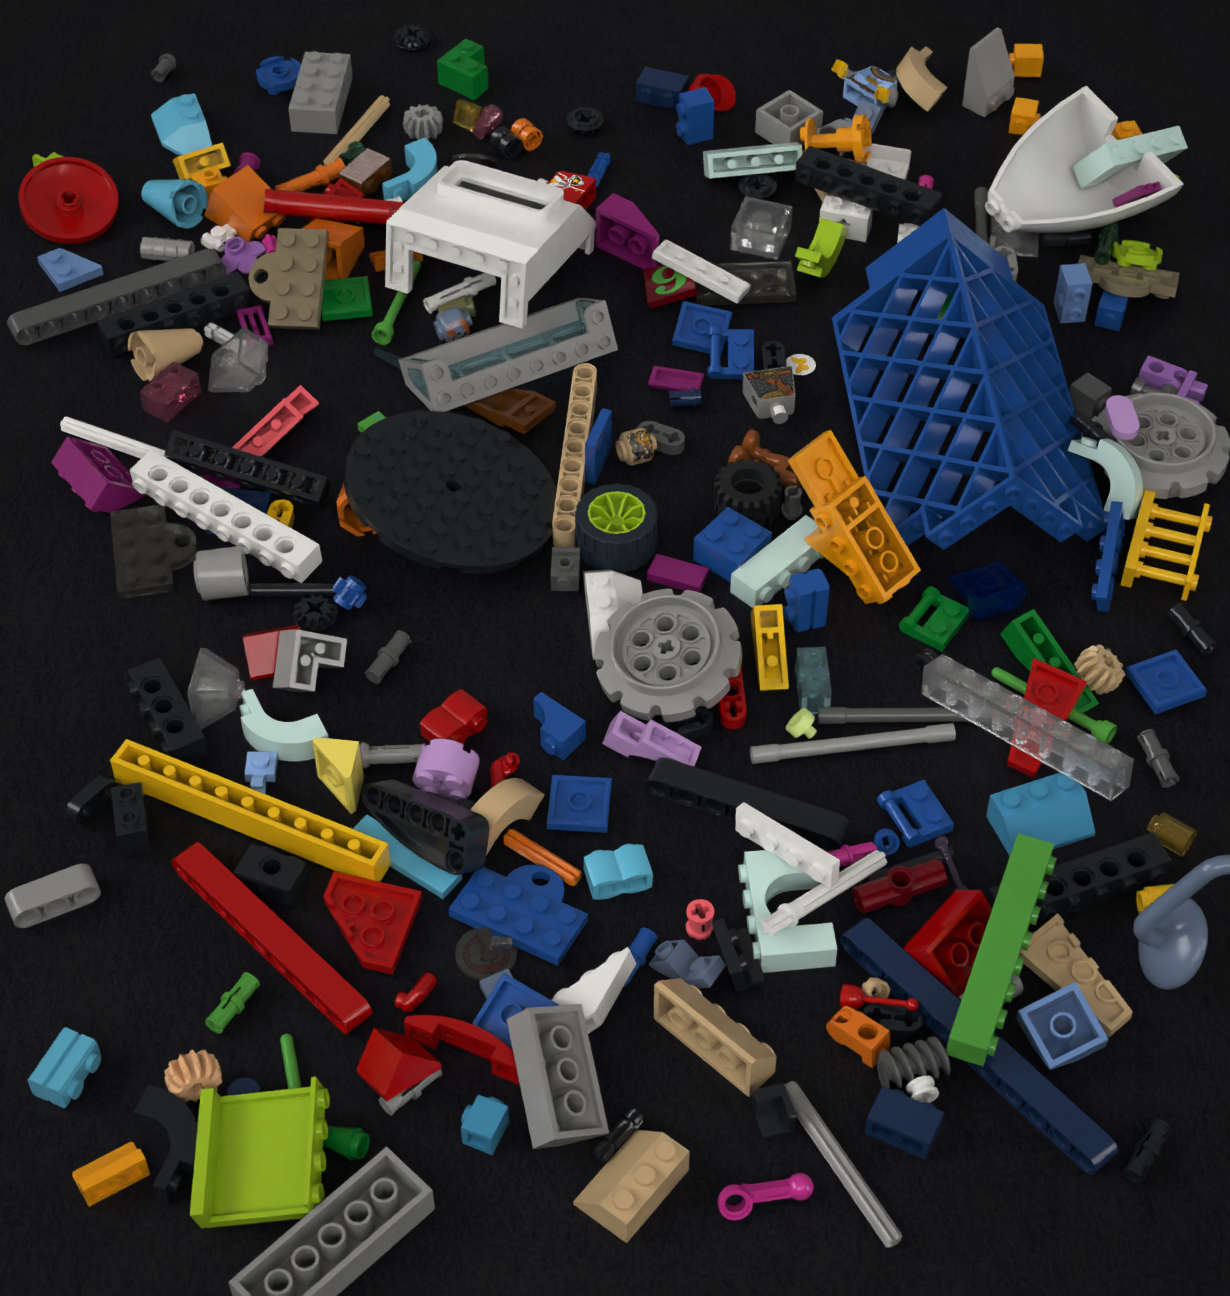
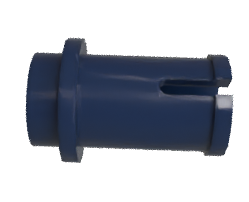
M692 387V390L669 391V398H681L680 400H671L670 408L679 406H694L696 408V405H702L700 389L695 390V387Z

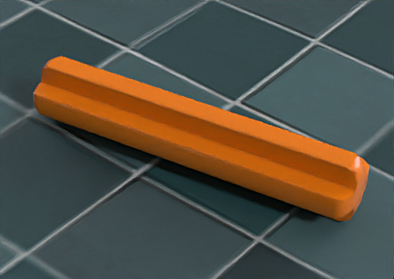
M509 829L504 835V845L533 863L552 869L565 883L575 886L582 877L581 870L514 829Z

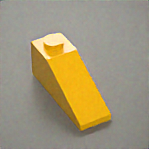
M782 604L753 606L751 624L760 691L788 690Z

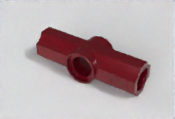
M933 859L910 868L895 866L890 869L887 876L853 887L852 895L858 911L864 914L890 904L904 906L911 901L913 896L947 885L948 878L942 862Z

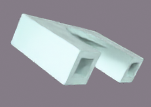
M1175 126L1105 143L1072 167L1082 189L1098 185L1118 171L1140 163L1143 155L1149 151H1152L1163 163H1166L1188 147L1180 126Z
M766 850L744 852V863L738 865L740 883L746 884V890H743V904L745 909L750 908L751 916H747V928L749 935L754 934L755 942L751 943L754 959L758 958L763 973L835 966L837 945L832 923L786 927L772 937L769 933L767 935L763 933L762 929L764 927L760 923L771 915L766 905L777 894L786 891L813 889L821 883L815 881L811 876L796 867L789 865Z

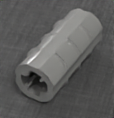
M143 237L140 245L142 259L168 262L195 252L193 241Z

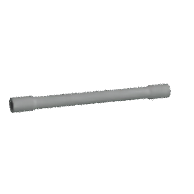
M953 723L939 724L901 731L781 745L751 746L750 757L752 764L767 763L788 758L924 742L954 741L956 733Z

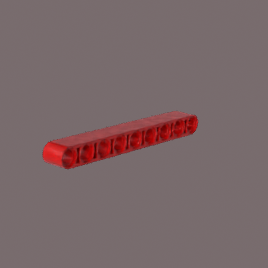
M195 842L171 860L177 874L344 1034H349L373 1014L369 1003L356 989L202 844Z

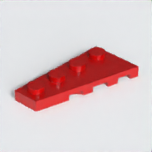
M1033 658L1007 766L1035 778L1085 690L1087 681Z

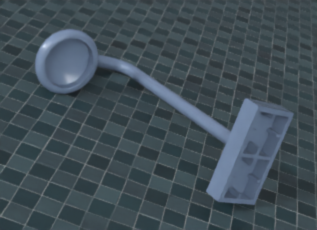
M1230 854L1216 856L1197 865L1136 917L1133 932L1139 940L1138 954L1140 966L1148 981L1156 987L1165 990L1179 988L1186 984L1200 968L1208 944V927L1202 909L1190 897L1214 878L1230 874Z

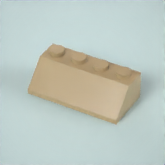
M681 978L661 980L654 985V1020L745 1095L750 1097L752 1090L758 1089L775 1073L777 1056L768 1044L760 1043L751 1036L749 1030L743 1024L735 1023L718 1004H712L704 998L696 986L688 985Z

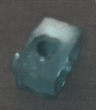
M826 647L797 648L795 674L800 710L806 708L812 714H818V707H830L832 691Z

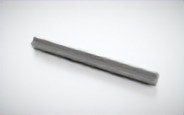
M790 1081L785 1084L796 1117L879 1238L888 1248L897 1245L902 1238L901 1232L797 1082Z

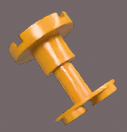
M866 114L854 115L852 127L837 128L836 133L818 134L813 118H808L805 122V127L800 128V139L802 142H805V150L812 146L817 149L837 148L838 152L853 151L857 163H867L871 157V152H867V147L872 146L871 127L869 119H866Z

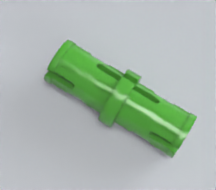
M247 972L242 974V977L234 987L220 997V1004L206 1018L205 1024L208 1028L218 1034L223 1032V1029L231 1019L244 1010V1003L260 986L257 978Z

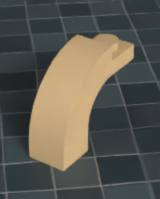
M911 47L897 66L896 75L906 93L928 112L948 87L936 79L925 65L933 51L925 47L919 52Z
M510 778L492 787L477 801L471 811L483 815L488 821L489 839L487 854L497 837L509 824L518 819H531L545 794L523 779Z

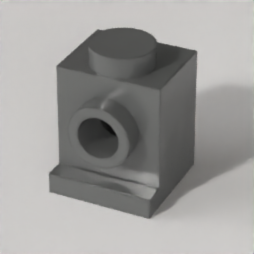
M552 547L551 591H579L580 548Z

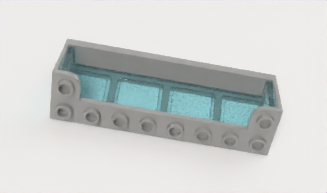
M578 297L527 315V324L523 329L503 323L399 359V364L405 385L430 411L445 412L618 350L606 301Z

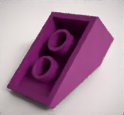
M613 193L596 208V247L642 269L659 265V262L652 258L653 251L659 246V233L633 202Z

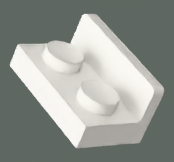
M872 144V146L867 147V152H871L870 160L867 163L860 164L906 180L910 166L911 150Z

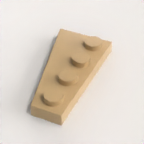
M1057 913L1033 933L1028 951L1021 949L1020 957L1025 958L1024 964L1055 991L1077 982L1102 1029L1110 1037L1131 1019L1133 1011L1111 982L1102 977L1098 971V965L1092 957H1087L1080 948L1079 940L1073 933L1070 934L1063 925L1064 920Z

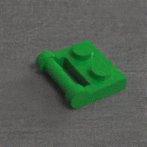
M929 586L923 592L922 599L910 615L901 620L899 628L903 633L943 652L970 616L971 609L941 595L936 588ZM931 605L937 607L923 627L917 625Z

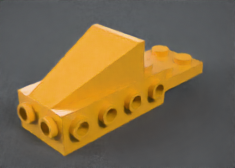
M831 430L823 432L787 460L814 505L810 512L818 528L805 537V541L849 576L858 596L865 604L874 602L882 604L888 601L894 592L906 586L910 579L921 571L867 477H858Z

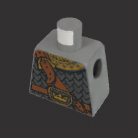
M792 366L743 373L742 392L757 418L772 417L774 423L782 424L788 420V415L794 413L795 387Z

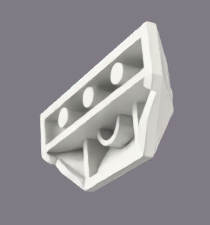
M611 569L583 571L593 660H595L594 651L599 634L609 631L607 620L627 602L637 604L642 601L641 580Z

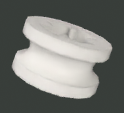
M931 1076L918 1077L906 1086L907 1093L911 1095L910 1098L919 1102L930 1103L939 1096V1091L937 1087H934L935 1082Z

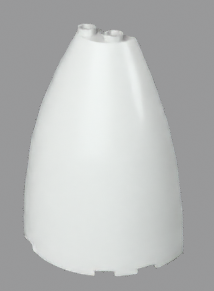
M1085 86L1040 118L1014 145L989 189L988 202L985 203V208L988 214L994 216L1006 232L1013 230L1035 233L1074 232L1102 227L1137 215L1172 198L1181 189L1183 183L1152 151H1149L1143 155L1140 163L1118 171L1098 185L1081 189L1072 166L1105 143L1117 141L1111 133L1118 120V117ZM1160 182L1161 190L1159 192L1117 208L1114 207L1113 198L1139 185L1144 186L1148 183Z

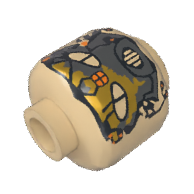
M644 428L623 432L619 436V440L616 441V451L619 459L631 466L650 461L653 458L654 450L657 449L654 435H649Z

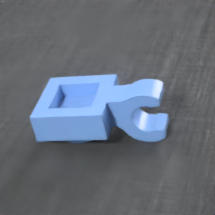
M247 752L244 775L245 781L251 782V789L265 794L266 782L276 781L277 752Z

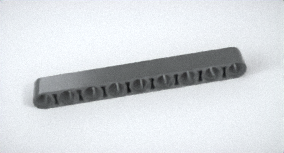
M204 249L16 312L8 318L7 325L18 344L29 345L223 277L226 274V266L214 249Z

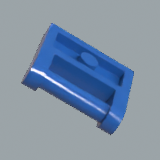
M710 327L708 329L710 366L708 367L707 375L709 378L743 379V373L754 371V330L722 329L720 327ZM720 341H728V367L720 366Z
M925 780L893 792L885 791L877 798L880 807L887 810L903 834L902 840L907 847H913L953 831V821ZM898 804L903 805V807L905 808V810L917 826L918 830L916 828H912V826L910 825V823L898 807Z

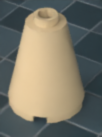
M192 328L142 330L131 333L128 338V351L133 350L135 357L131 359V363L136 373L144 381L156 380L200 353L203 346L202 336Z

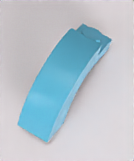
M425 137L405 145L406 165L411 170L382 183L384 200L400 196L402 201L410 199L438 172L435 149Z

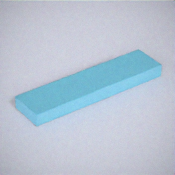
M366 815L353 828L356 831L388 843L391 860L390 867L442 899L462 880V874L452 875L417 856L369 815Z

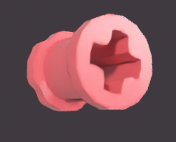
M694 900L690 902L686 909L687 918L689 919L686 923V932L690 937L697 940L710 937L714 929L712 919L715 911L713 905L707 900Z

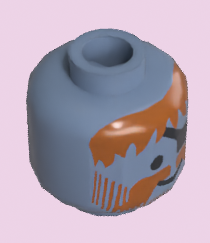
M455 306L438 313L433 325L441 341L445 340L448 343L469 336V326L473 325L468 311L462 312L459 307Z

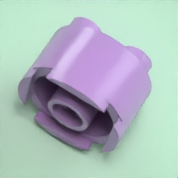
M433 739L430 741V745L426 746L425 743L422 745L413 775V782L417 788L426 793L430 791L456 802L462 798L467 799L473 788L480 762L479 756L472 749L470 754L462 750L464 745L448 739Z

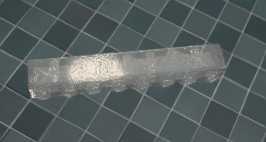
M944 654L924 666L922 695L1110 801L1129 788L1134 761L1130 756Z

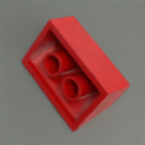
M956 890L902 949L954 996L959 997L965 992L992 907L981 890Z

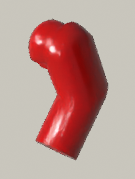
M513 752L507 753L491 765V788L504 781L505 778L517 769L520 764V758L517 754Z
M425 973L409 994L404 991L397 994L394 1002L395 1006L403 1009V1012L413 1011L436 986V977L431 973Z

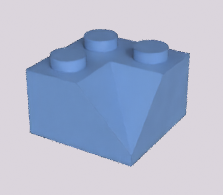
M1077 982L1018 1010L1016 1019L1031 1046L1050 1070L1076 1062L1104 1048L1109 1040Z

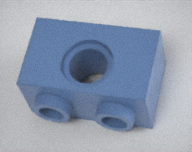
M1085 263L1060 265L1054 298V306L1060 323L1085 322L1093 284Z

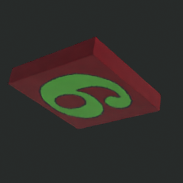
M664 264L643 270L647 302L650 309L698 295L696 281Z

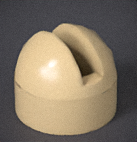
M869 978L866 983H863L861 988L865 996L888 998L890 993L889 985L880 978Z

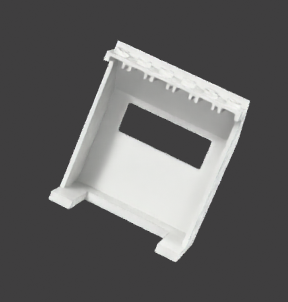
M459 160L450 167L444 166L399 208V211L397 210L389 220L387 219L385 287L407 294L412 290L413 251L501 277L499 322L523 329L527 324L528 302L577 248L585 250V254L588 255L593 251L596 221L581 205L563 200L564 191L559 187L469 161Z

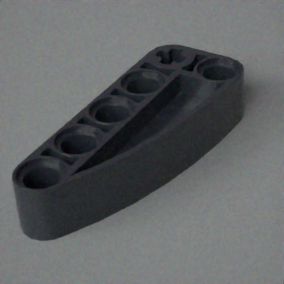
M394 779L371 782L363 787V803L376 820L402 845L420 858L452 875L474 872L484 867L489 839V824L483 815Z

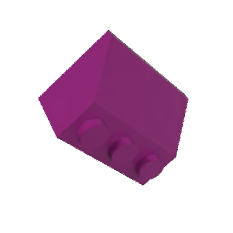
M66 437L51 462L59 471L58 475L69 482L72 486V491L81 496L85 501V506L93 512L113 513L146 495L139 493L133 487L131 473L106 446Z

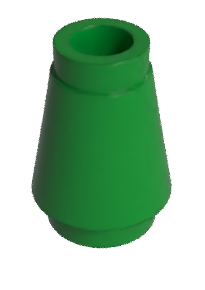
M327 1125L328 1137L326 1140H323L324 1147L350 1161L360 1160L366 1155L370 1137L368 1133H364L362 1128Z

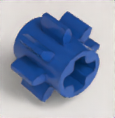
M349 575L346 580L339 577L333 586L334 589L332 591L336 593L333 599L347 610H351L354 605L360 608L367 599V594L364 593V590L367 588L366 585L352 575Z

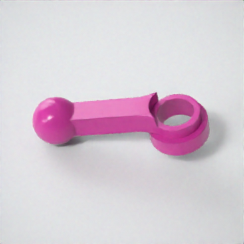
M796 1173L789 1179L756 1184L741 1183L742 1186L729 1185L719 1194L718 1206L725 1218L740 1220L751 1212L753 1203L793 1198L799 1201L805 1200L811 1196L814 1185L812 1179L804 1173ZM732 1195H741L743 1197V1200L737 1205L732 1206L726 1203L728 1197Z

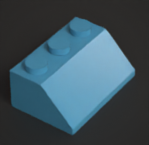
M1072 769L990 795L986 817L1009 856L1018 833L1053 843V849L1095 836V828L1086 791Z

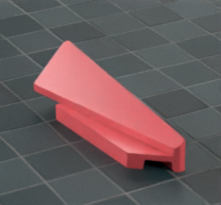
M300 385L286 399L284 398L232 448L263 457L303 419L305 414L316 408L319 402Z

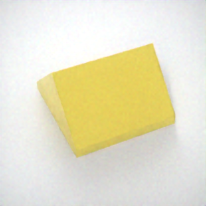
M318 737L313 739L312 743L318 777L350 814L356 812L364 779L359 741Z

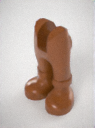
M753 429L749 430L745 435L742 447L737 445L729 457L728 463H736L739 459H743V461L754 459L755 462H765L766 466L771 465L774 467V471H778L780 474L783 490L792 485L798 486L797 490L801 487L799 479L787 461L790 457L773 453L766 448L762 449L760 447V434Z

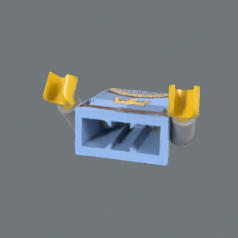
M841 60L835 61L831 71L837 73L844 80L843 98L856 106L859 105L861 99L883 109L895 106L898 97L897 82L899 81L895 70H890L886 73L876 66H871L862 71L853 72L848 69V65Z

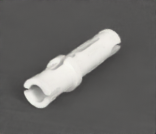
M485 272L473 278L469 276L460 284L424 298L425 308L431 314L438 310V305H443L464 295L466 297L478 295V291L495 285L496 278L494 275Z

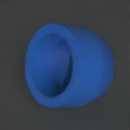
M885 828L878 830L874 835V844L879 852L890 855L899 848L900 840L894 831ZM885 836L889 844L886 846H884L882 838Z

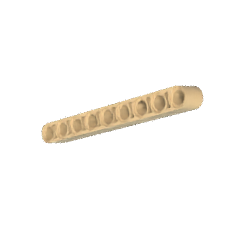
M589 363L578 364L573 370L552 521L553 545L555 547H576L575 511L578 502L581 501L584 495L585 443L592 430L597 393V371L595 366Z

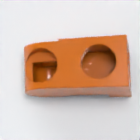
M849 1006L842 1007L826 1024L829 1035L836 1042L846 1045L861 1055L862 1062L871 1068L877 1064L879 1051L884 1049L890 1050V1030Z

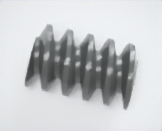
M934 1036L929 1037L926 1042L922 1039L917 1040L914 1046L911 1043H906L902 1049L898 1046L892 1047L890 1053L885 1049L881 1050L877 1056V1070L880 1083L889 1089L891 1081H893L897 1089H901L902 1078H905L909 1083L916 1074L918 1077L927 1076V1071H930L932 1077L937 1079L939 1078V1068H942L947 1076L950 1074L948 1055L942 1043Z

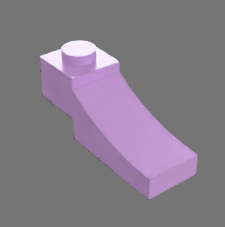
M622 711L611 721L602 743L626 757L634 755L655 761L659 758H668L693 767L701 750V746L651 719L647 724H644Z

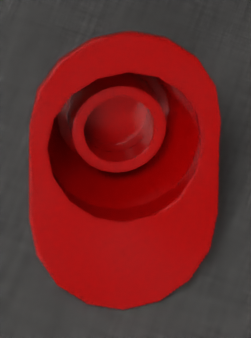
M699 74L689 87V91L706 87L714 100V111L729 110L736 101L734 86L726 77L721 75Z

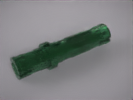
M1116 222L1103 226V230L1098 235L1099 244L1094 255V261L1098 265H1106L1110 261L1113 244L1118 240L1117 233L1119 229Z

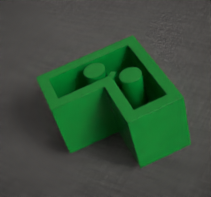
M464 39L437 60L439 84L472 100H475L488 90L487 66L484 65L483 46Z

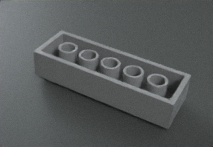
M388 1147L384 1148L229 1281L232 1296H337L435 1210L433 1190Z

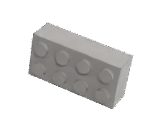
M316 51L304 53L289 105L291 132L338 134L353 77L350 54L319 53Z

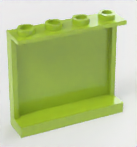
M311 1077V1087L220 1096L214 1088L201 1089L190 1217L201 1229L302 1219L324 1201L321 1172H324L326 1169L323 1140H326L328 1137L327 1122L324 1118L325 1109L329 1108L330 1098L328 1090L322 1086L317 1077Z

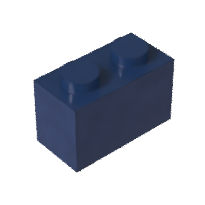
M644 67L636 82V102L677 110L679 93L688 92L689 76Z
M882 1086L867 1117L865 1134L927 1160L941 1130L944 1112L938 1110L931 1103L919 1102L908 1097L900 1090Z

